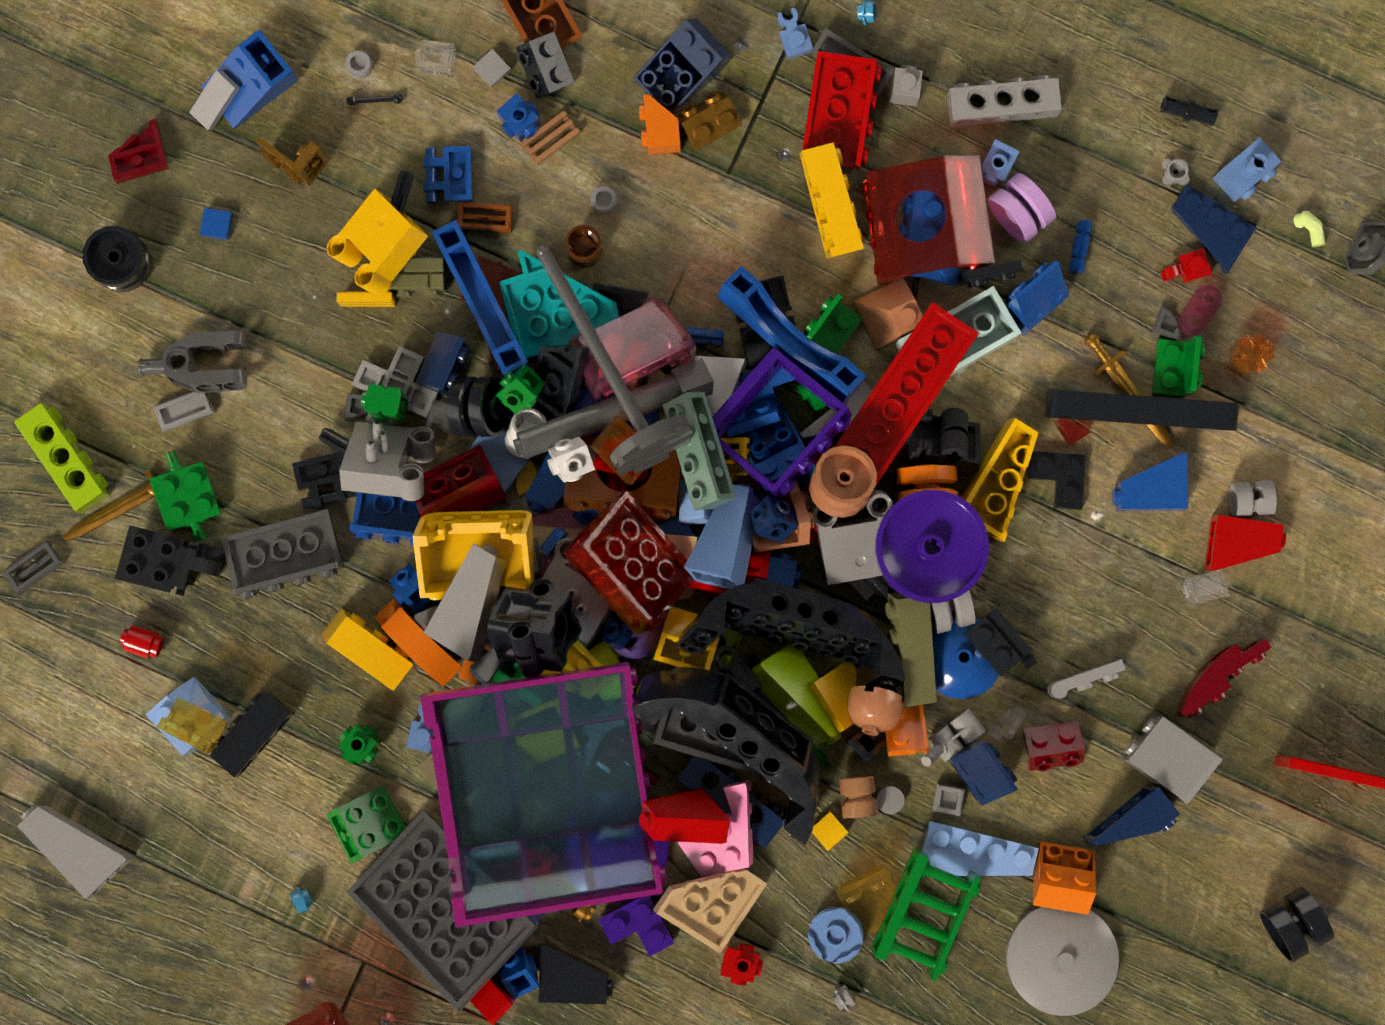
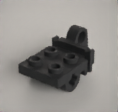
M783 275L761 280L760 282L770 298L786 317L785 312L791 311L792 307ZM735 315L737 323L744 322L740 317ZM794 315L787 316L786 318L795 326ZM746 324V327L739 328L748 367L751 370L757 367L773 347Z
M948 408L942 412L941 416H934L933 409H929L928 413L923 415L901 448L903 449L909 445L908 464L916 466L919 456H923V462L978 471L980 466V424L968 422V414L960 408Z
M129 525L115 579L168 593L171 592L172 586H176L175 594L184 596L191 570L219 576L225 552L223 549L190 541L188 548L183 547L185 539Z

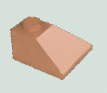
M904 278L854 301L876 351L912 333L923 317Z

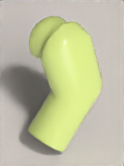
M1302 211V213L1295 214L1293 218L1295 226L1298 228L1305 226L1309 230L1312 247L1325 245L1322 222L1310 211Z

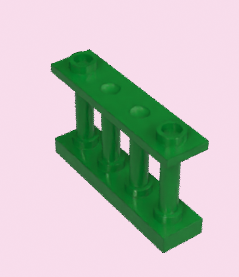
M913 848L870 950L875 958L883 961L886 960L888 954L895 953L928 966L927 974L931 980L937 982L939 975H943L947 968L948 959L946 958L972 898L977 897L980 891L981 882L979 881L981 878L971 870H969L966 879L931 866L927 854L922 850ZM928 876L961 889L955 905L919 891L917 885L920 878ZM916 901L950 915L944 931L908 917L906 911L910 902L914 903ZM905 927L938 940L939 943L934 955L931 956L898 943L895 937L899 928L903 929Z

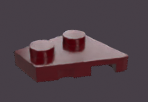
M151 119L148 122L149 126L137 136L133 134L126 140L123 146L116 148L108 155L113 179L117 184L169 169L156 119Z

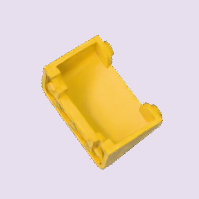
M529 511L435 512L420 518L412 536L420 598H429L431 600L443 599L473 544L484 547L485 543L498 549L500 551L498 556L507 561L500 586L528 589L529 585L534 581L532 513Z

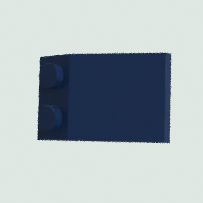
M1146 785L1083 838L1086 842L1098 846L1156 833L1160 830L1165 832L1176 824L1175 818L1180 813L1159 787Z

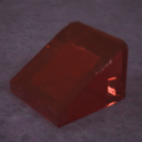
M1061 418L1055 423L1058 431L1069 446L1091 433L1089 430L1065 418Z

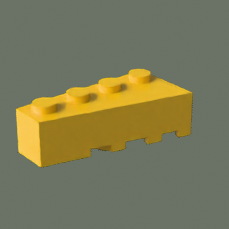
M833 142L802 150L799 154L826 259L864 249L862 233L855 219V206L853 201H850L848 194L850 190L846 174H842L840 164H843L840 148H835Z
M1016 418L1006 420L982 460L978 471L975 472L961 495V498L967 501L982 518L988 536L999 542H1005L1007 529L1015 511L1014 506L1018 493L1023 485L1022 480L1025 470L1029 465L1039 433Z

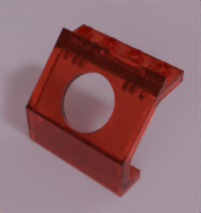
M979 155L940 156L867 172V177L863 179V194L866 197L867 203L866 217L870 225V246L874 254V274L877 277L878 285H888L909 275L970 266L971 270L995 263ZM918 191L935 193L941 198L946 208V221L942 230L934 238L924 242H914L906 239L899 231L896 221L897 211L902 201L910 194Z

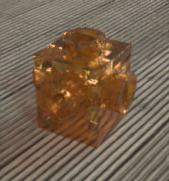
M1251 334L1243 337L1236 342L1238 347L1229 352L1232 356L1233 364L1241 371L1243 376L1251 371L1257 375L1269 368L1268 361L1275 358L1273 345L1267 338H1263L1261 334L1252 338Z

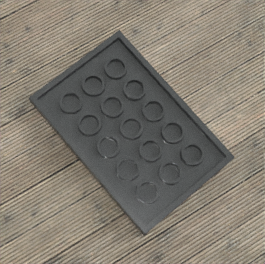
M423 810L353 884L347 893L457 1011H461L539 926L529 916L455 928L451 902V874L456 873L455 870H449L444 828L427 811ZM465 854L471 911L516 904L469 854Z

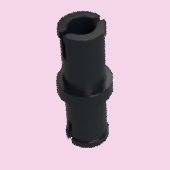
M1168 95L1164 96L1160 107L1161 113L1182 117V120L1186 122L1193 120L1208 124L1209 126L1215 124L1218 116V109L1198 105L1194 100H1188L1187 102L1169 97Z

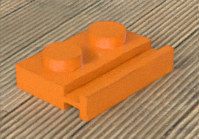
M923 705L904 707L899 723L894 728L885 731L888 757L916 755L918 752L926 754L929 751Z

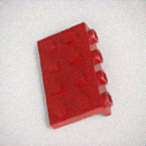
M817 51L802 150L834 142L835 148H840L843 164H840V167L859 170L861 164H866L869 148L864 147L865 136H871L873 120H868L869 109L875 110L877 93H873L872 90L874 82H879L882 67L877 65V58L869 59Z

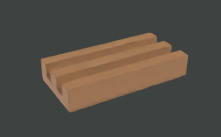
M563 110L539 128L533 137L524 139L520 143L538 166L580 135V131ZM562 121L565 122L552 133H550L548 136H546L544 139H542L540 142H538L536 145L530 148V145L534 143L536 140L541 138L543 135H545L547 132H549ZM568 128L571 130L570 133L539 156L535 154Z

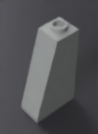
M485 543L484 547L476 544L472 545L423 632L471 662H476L483 656L488 637L489 614L492 606L497 601L507 562L498 556L500 553L498 549Z
M47 805L30 807L21 816L23 821L17 826L85 899L97 894L134 858L127 851Z

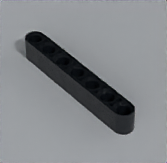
M1048 389L1045 417L1237 431L1239 403Z

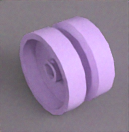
M1017 173L1005 184L1006 190L998 189L988 197L987 203L992 214L1006 232L1018 242L1027 244L1037 235V227L1046 228L1056 219V213L1041 189L1028 177Z

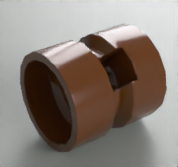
M578 225L569 231L565 242L571 261L580 267L595 265L603 253L601 238L598 232L588 225Z

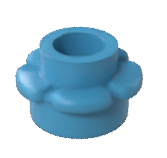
M863 0V3L857 6L858 20H862L864 25L875 23L877 15L875 0Z
M296 887V891L289 893L298 914L304 911L308 913V906L313 904L306 889L301 891L299 887Z

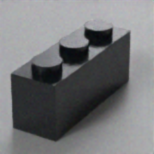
M259 692L248 704L251 708L244 716L242 714L238 715L230 724V727L233 729L226 737L221 735L212 745L214 751L209 756L234 778L240 777L295 714L271 692H264L263 694Z

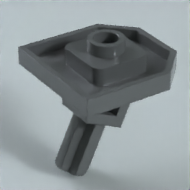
M1362 222L1344 258L1347 271L1353 275H1372L1385 264V222Z

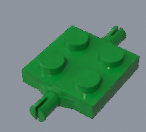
M176 449L172 450L171 454L168 451L164 454L170 469L163 474L149 478L166 529L169 531L178 527H191L195 542L200 541V538L201 540L206 539L201 523L207 518L221 514V510L204 461L192 465H181Z

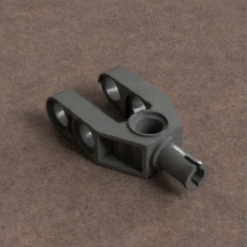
M237 330L191 333L165 347L162 358L139 359L138 364L142 365L138 366L139 375L164 374L171 383L195 393L246 389V371L225 369L196 372L195 358L197 355H201V352L221 351L222 353H227L228 350L246 348L247 333ZM185 361L181 368H176L178 363Z

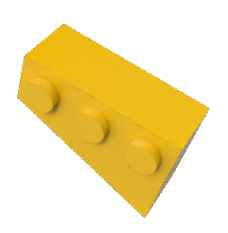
M341 608L322 632L326 644L394 691L414 665L409 656L398 645L395 648L387 642L389 638L377 629L372 631L365 626L367 622L357 614L352 613L351 615Z

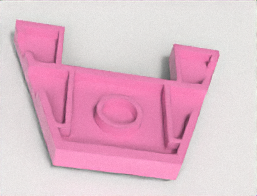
M750 780L728 784L724 787L732 812L726 814L730 819L727 843L677 842L701 877L748 868L753 864V831L750 829L752 803H749Z

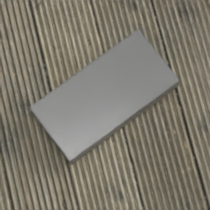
M216 70L189 113L207 130H213L240 87L222 70Z
M193 391L153 406L163 433L215 414L208 393H195Z

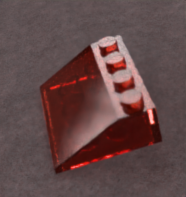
M627 490L619 495L580 532L563 553L635 635L656 629L693 580V577L684 568L687 562L685 556Z

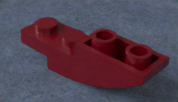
M1258 639L1240 650L1237 644H1229L1202 667L1187 687L1177 708V715L1179 717L1188 716L1191 719L1203 712L1202 706L1209 701L1214 704L1227 696L1225 691L1231 688L1226 677L1228 676L1229 679H1233L1244 672L1242 668L1249 662L1256 664L1266 658L1265 652L1272 648L1267 639Z

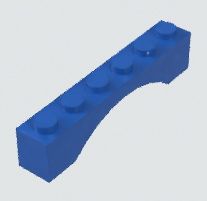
M455 220L433 231L432 234L503 375L509 371L515 373L524 364L531 369L457 221Z
M742 265L723 283L717 298L772 347L787 357L843 404L859 389L866 375L846 357L837 355L808 339L778 309L763 284Z

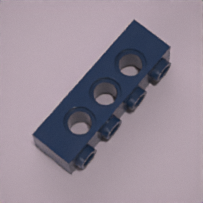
M693 756L677 779L690 790L703 788L725 814L732 813L729 804L726 803L724 798V787L738 782L740 778L728 768L723 772L715 766L717 763ZM708 772H714L719 777L717 786L713 788L706 787L702 781L703 776ZM751 787L749 803H752V807L760 808L763 815L758 822L750 821V829L753 831V839L766 848L784 825L785 820L781 818L784 812L772 803L767 807L759 800L762 795Z

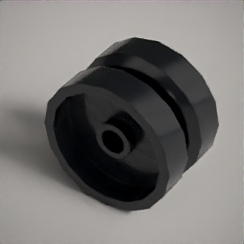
M106 226L96 230L87 239L83 248V264L87 273L104 287L116 292H129L140 287L148 279L152 269V256L148 246L130 230L120 226Z
M457 377L452 382L447 394L446 414L449 426L454 434L459 437H476L478 435L480 437H499L505 431L509 421L510 409L496 396L501 387L499 384L501 379L499 377Z

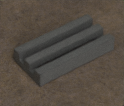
M46 540L2 571V574L16 594L20 595L65 562L59 557L57 550L52 547V543ZM45 550L48 551L47 555H45L40 560L35 562L33 565L25 569L16 577H12L11 574H13L15 571L20 569L22 566L30 562L32 559L37 557ZM51 559L54 560L51 564L46 566L44 569L36 573L34 576L29 578L21 585L17 584L21 580L26 578L28 575L36 571L38 568L43 566L45 563L50 561Z

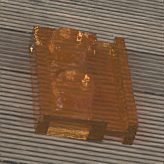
M615 416L613 422L606 426L590 447L626 484L632 485L643 471L635 473L632 470L624 475H619L610 460V456L621 443L636 432L621 416Z

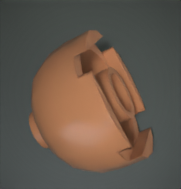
M856 686L850 689L848 711L851 720L862 728L863 733L877 736L879 732L888 731L899 723L903 715L905 700L901 701V695L887 689L874 687L873 692L865 691V686Z

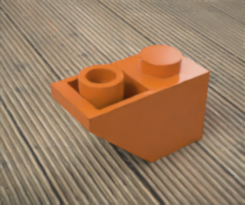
M649 94L643 95L644 104H639L640 120H645L646 130H641L642 147H648V155L681 152L678 118Z

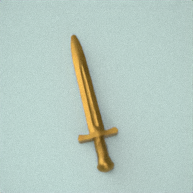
M1091 333L1086 336L1084 344L1093 349V352L1096 353V356H1098L1103 364L1093 371L1092 374L1098 376L1105 370L1123 395L1142 396L1117 361L1126 356L1125 351H1121L1112 358L1103 348V345L1100 344L1097 333ZM1147 425L1163 445L1169 449L1173 448L1172 440L1164 426Z
M145 471L144 474L148 479L154 477L153 472ZM150 482L70 529L63 536V539L68 541L83 536L152 499L155 495Z

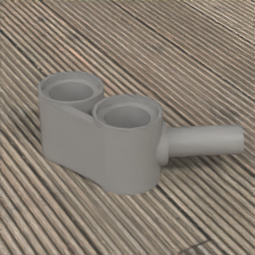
M969 708L962 711L948 725L943 726L928 738L932 749L921 758L924 766H930L938 757H941L944 762L949 760L964 748V743L968 745L986 731Z

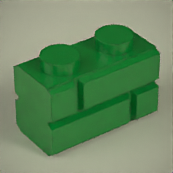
M370 384L368 390L363 391L361 407H364L365 411L373 418L389 419L399 423L405 421L409 399L403 391L398 388H385L384 386Z

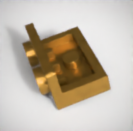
M716 91L708 94L704 98L705 101L696 106L689 105L681 110V114L676 116L678 123L682 126L695 151L742 126L729 96L723 92Z

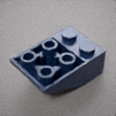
M697 18L686 19L635 75L634 79L647 94L669 112L675 114L711 82L734 57Z
M974 740L950 758L949 762L978 804L985 805L1018 790L1014 784L1018 781L1016 776L1008 766H1002L998 761L1001 755L993 743L989 744L985 741Z

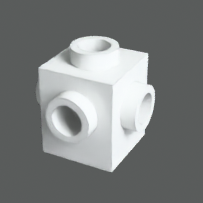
M579 436L571 440H560L554 447L548 449L551 459L547 460L553 476L558 475L563 482L577 481L584 474L595 470L587 445Z

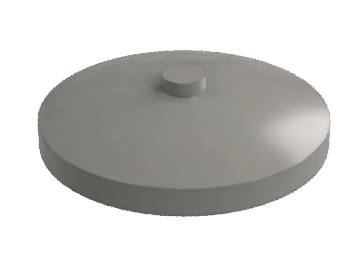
M1038 906L1026 913L1013 928L1006 947V967L1014 988L1030 1005L1048 1014L1071 1016L1090 1010L1107 996L1117 977L1119 952L1110 928L1093 911L1090 910L1087 915Z

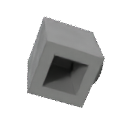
M910 65L895 68L892 78L890 103L917 106L920 98L923 71L916 70V67Z

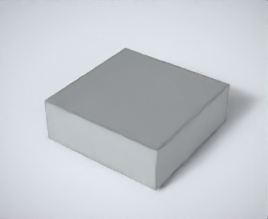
M493 49L473 66L474 71L491 89L511 72V68Z
M936 783L932 811L960 816L965 789Z

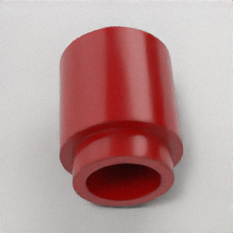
M131 625L129 629L125 628L122 632L120 644L123 645V651L147 659L151 657L157 659L161 653L164 638L160 637L157 632Z

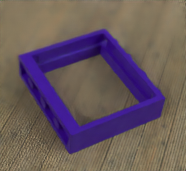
M773 347L712 418L722 452L779 500L782 495L786 496L792 491L796 479L801 474H806L812 468L813 460L817 455L829 449L833 442L832 438L849 426L852 414L845 404ZM783 369L836 414L774 484L720 439V437L778 371Z

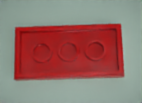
M1275 756L1274 766L1385 790V777L1292 756Z

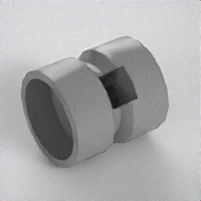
M1257 480L1252 485L1247 481L1230 484L1228 498L1233 517H1250L1253 513L1257 516L1275 514L1277 497L1272 480Z

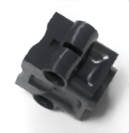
M546 578L533 581L528 589L506 587L500 599L492 606L488 618V638L495 649L497 658L499 660L517 662L520 673L524 677L539 676L544 670L563 672L567 663V652L578 640L582 631L580 621L573 612L571 592L554 589L552 581Z

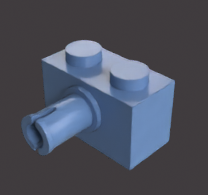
M1259 137L1213 177V180L1233 202L1240 197L1246 200L1258 190L1254 186L1261 179L1266 183L1277 173L1275 167L1282 161Z

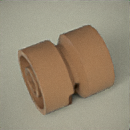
M874 775L839 779L840 794L845 797V800L841 802L843 818L879 815L877 799L872 797V794L876 791Z

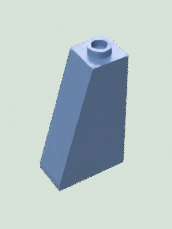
M742 483L739 485L732 484L736 499L713 509L684 566L696 582L727 589L745 583L755 533L750 512L760 501L753 493L754 490Z

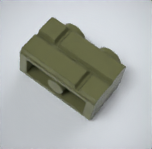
M443 256L411 257L391 282L389 291L392 294H396L397 298H411L412 293H423V297L437 298L439 293H446L445 258Z

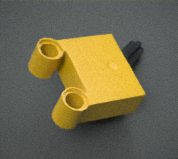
M403 170L398 175L392 199L374 188L339 234L333 236L327 244L328 255L347 267L356 266L360 263L363 254L370 263H365L357 269L354 277L355 283L375 296H383L388 292L391 282L410 258L416 256V251L428 237L404 212L414 175Z

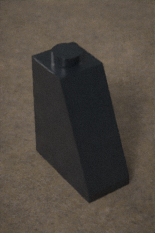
M549 942L541 943L538 1002L606 1004L607 997H613V980H608L607 971Z

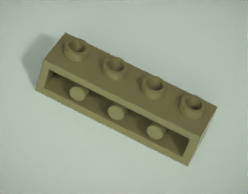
M898 592L888 593V602L885 609L887 617L890 619V629L887 632V636L901 661L905 674V681L892 691L902 696L901 701L905 700V707L937 702L930 603L911 600Z

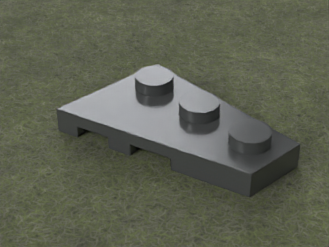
M825 28L811 51L815 58L817 57V51L869 59L874 58ZM878 60L877 65L882 66L879 82H874L872 90L873 93H877L876 101L895 71Z

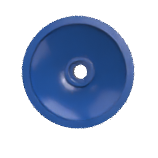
M952 617L953 625L950 631L936 634L932 627L936 691L955 699L973 698L986 692L995 683L999 674L964 634L975 624L959 627ZM961 652L968 654V660L965 663L959 660Z

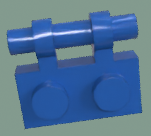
M471 146L443 147V157L436 158L435 148H426L425 159H423V168L426 169V183H423L426 203H437V193L444 192L446 203L473 202ZM444 168V182H437V169Z

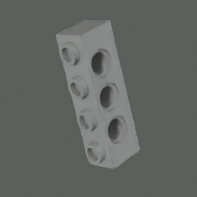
M1049 75L1037 76L1034 80L1023 81V78H1012L1007 80V83L996 84L994 80L981 82L978 86L959 83L950 88L947 94L950 127L1058 117L1062 110L1058 78L1050 79ZM1028 92L1033 93L1037 101L1028 102L1024 94ZM997 96H1007L1010 100V104H1000L997 100ZM979 98L983 102V106L980 108L972 106L970 99Z

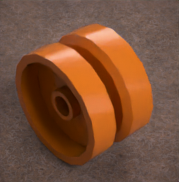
M928 464L896 469V484L900 487L914 488L897 494V501L912 493L924 490H941L958 496V492L954 489L940 488V486L952 485L957 481V468L948 465Z

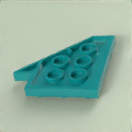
M517 251L523 274L500 281L499 283L512 332L526 359L537 357L541 346H571L585 341L541 261L526 251ZM563 273L598 336L623 329L616 302Z

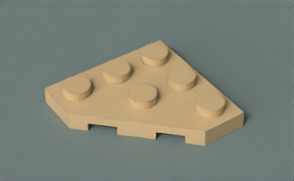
M746 868L720 872L669 886L653 911L721 953L767 883Z

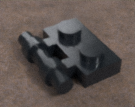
M336 452L292 463L298 490L309 489L311 497L301 499L303 509L312 507L319 509L323 508L324 504L336 501L343 503L347 502L348 498L357 496V492L341 490L339 470L344 458L342 453ZM334 484L335 491L320 493L319 486Z

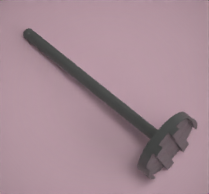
M546 245L539 246L536 250L539 260L636 431L634 435L626 439L612 452L610 460L619 475H624L632 470L638 473L670 457L669 452L687 444L691 440L690 434L693 433V430L686 417L683 415L672 416L648 425L549 247Z

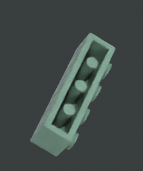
M686 392L663 404L666 418L683 415L693 430V433L690 434L691 440L677 448L676 452L694 511L714 509L736 499L705 392Z

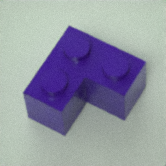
M652 895L633 898L599 916L598 919L611 945L637 932L649 957L674 944L675 941L664 918L653 911L656 903Z

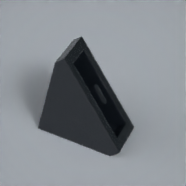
M860 727L846 742L864 762H869L886 744L885 732H879L877 736L865 734Z

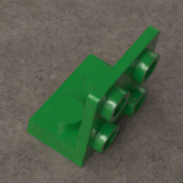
M839 292L835 298L832 296L828 297L821 307L820 319L813 318L804 333L808 339L835 354L840 352L862 321L861 317L841 304L843 295Z
M1195 335L1187 342L1165 339L1157 340L1151 394L1185 398L1195 392L1197 387L1201 386L1202 371H1198L1199 360H1203L1205 353V344L1201 343L1202 336Z
M384 785L326 814L351 864L393 843L406 829Z

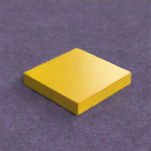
M843 662L809 685L839 733L854 724L848 711L850 689L856 687L857 669L853 663Z

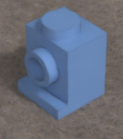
M995 139L977 175L981 176L982 181L991 186H1002L1020 151ZM994 160L1003 163V166L996 167L994 165Z

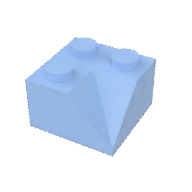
M196 677L191 678L172 691L146 714L182 756L191 755L232 718Z

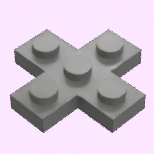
M400 346L388 371L363 360L352 382V386L363 391L368 390L370 384L384 386L385 388H398L409 399L407 410L427 419L439 395L437 392L415 383L425 357ZM369 414L365 420L368 423L380 420L382 425L395 426L396 422L389 419H375Z

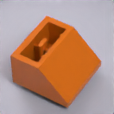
M1040 841L1033 879V905L1088 915L1096 895L1095 850Z

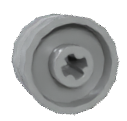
M970 590L950 601L930 603L931 625L936 634L952 629V617L959 627L975 624V611Z

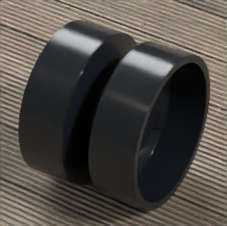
M1299 887L1284 896L1288 912L1276 901L1259 911L1260 919L1270 938L1283 956L1291 963L1309 954L1305 938L1316 948L1335 938L1323 908L1303 887Z

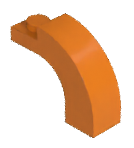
M395 598L374 617L389 637L441 686H444L462 668L448 650L423 633L425 630L415 622V619Z

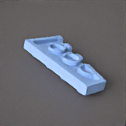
M929 821L922 851L929 857L928 861L931 866L956 876H967L969 870L974 871L978 876H1032L1039 848Z

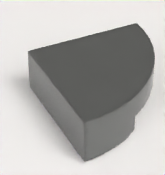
M1161 306L1151 333L1169 340L1179 341L1180 328L1177 320L1169 309Z
M347 392L344 420H356L367 414L364 407H361L362 394Z

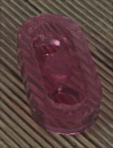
M1204 285L1195 291L1178 317V326L1183 334L1195 336L1206 328L1222 302L1221 292L1215 286ZM1205 294L1212 296L1213 300L1211 303L1205 301ZM1191 316L1197 318V325L1190 323L1189 318Z

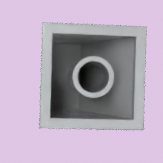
M1157 716L1155 719L1151 717L1142 728L1144 733L1139 740H1132L1125 749L1127 755L1123 760L1173 800L1189 804L1223 759L1163 716Z

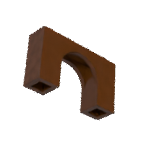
M587 436L581 438L587 445L594 465L599 437ZM676 449L669 452L670 457L652 466V472L647 482L633 491L620 492L607 487L600 480L596 469L584 474L577 481H567L565 483L564 507H569L574 511L594 509L603 514H612L614 511L625 512L626 515L632 517H639L642 514L653 515L654 518L662 520L675 517L681 466Z

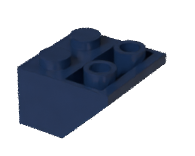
M436 331L416 383L447 397L452 382L458 377L461 368H466L470 361L472 353L469 352L470 347L463 338Z

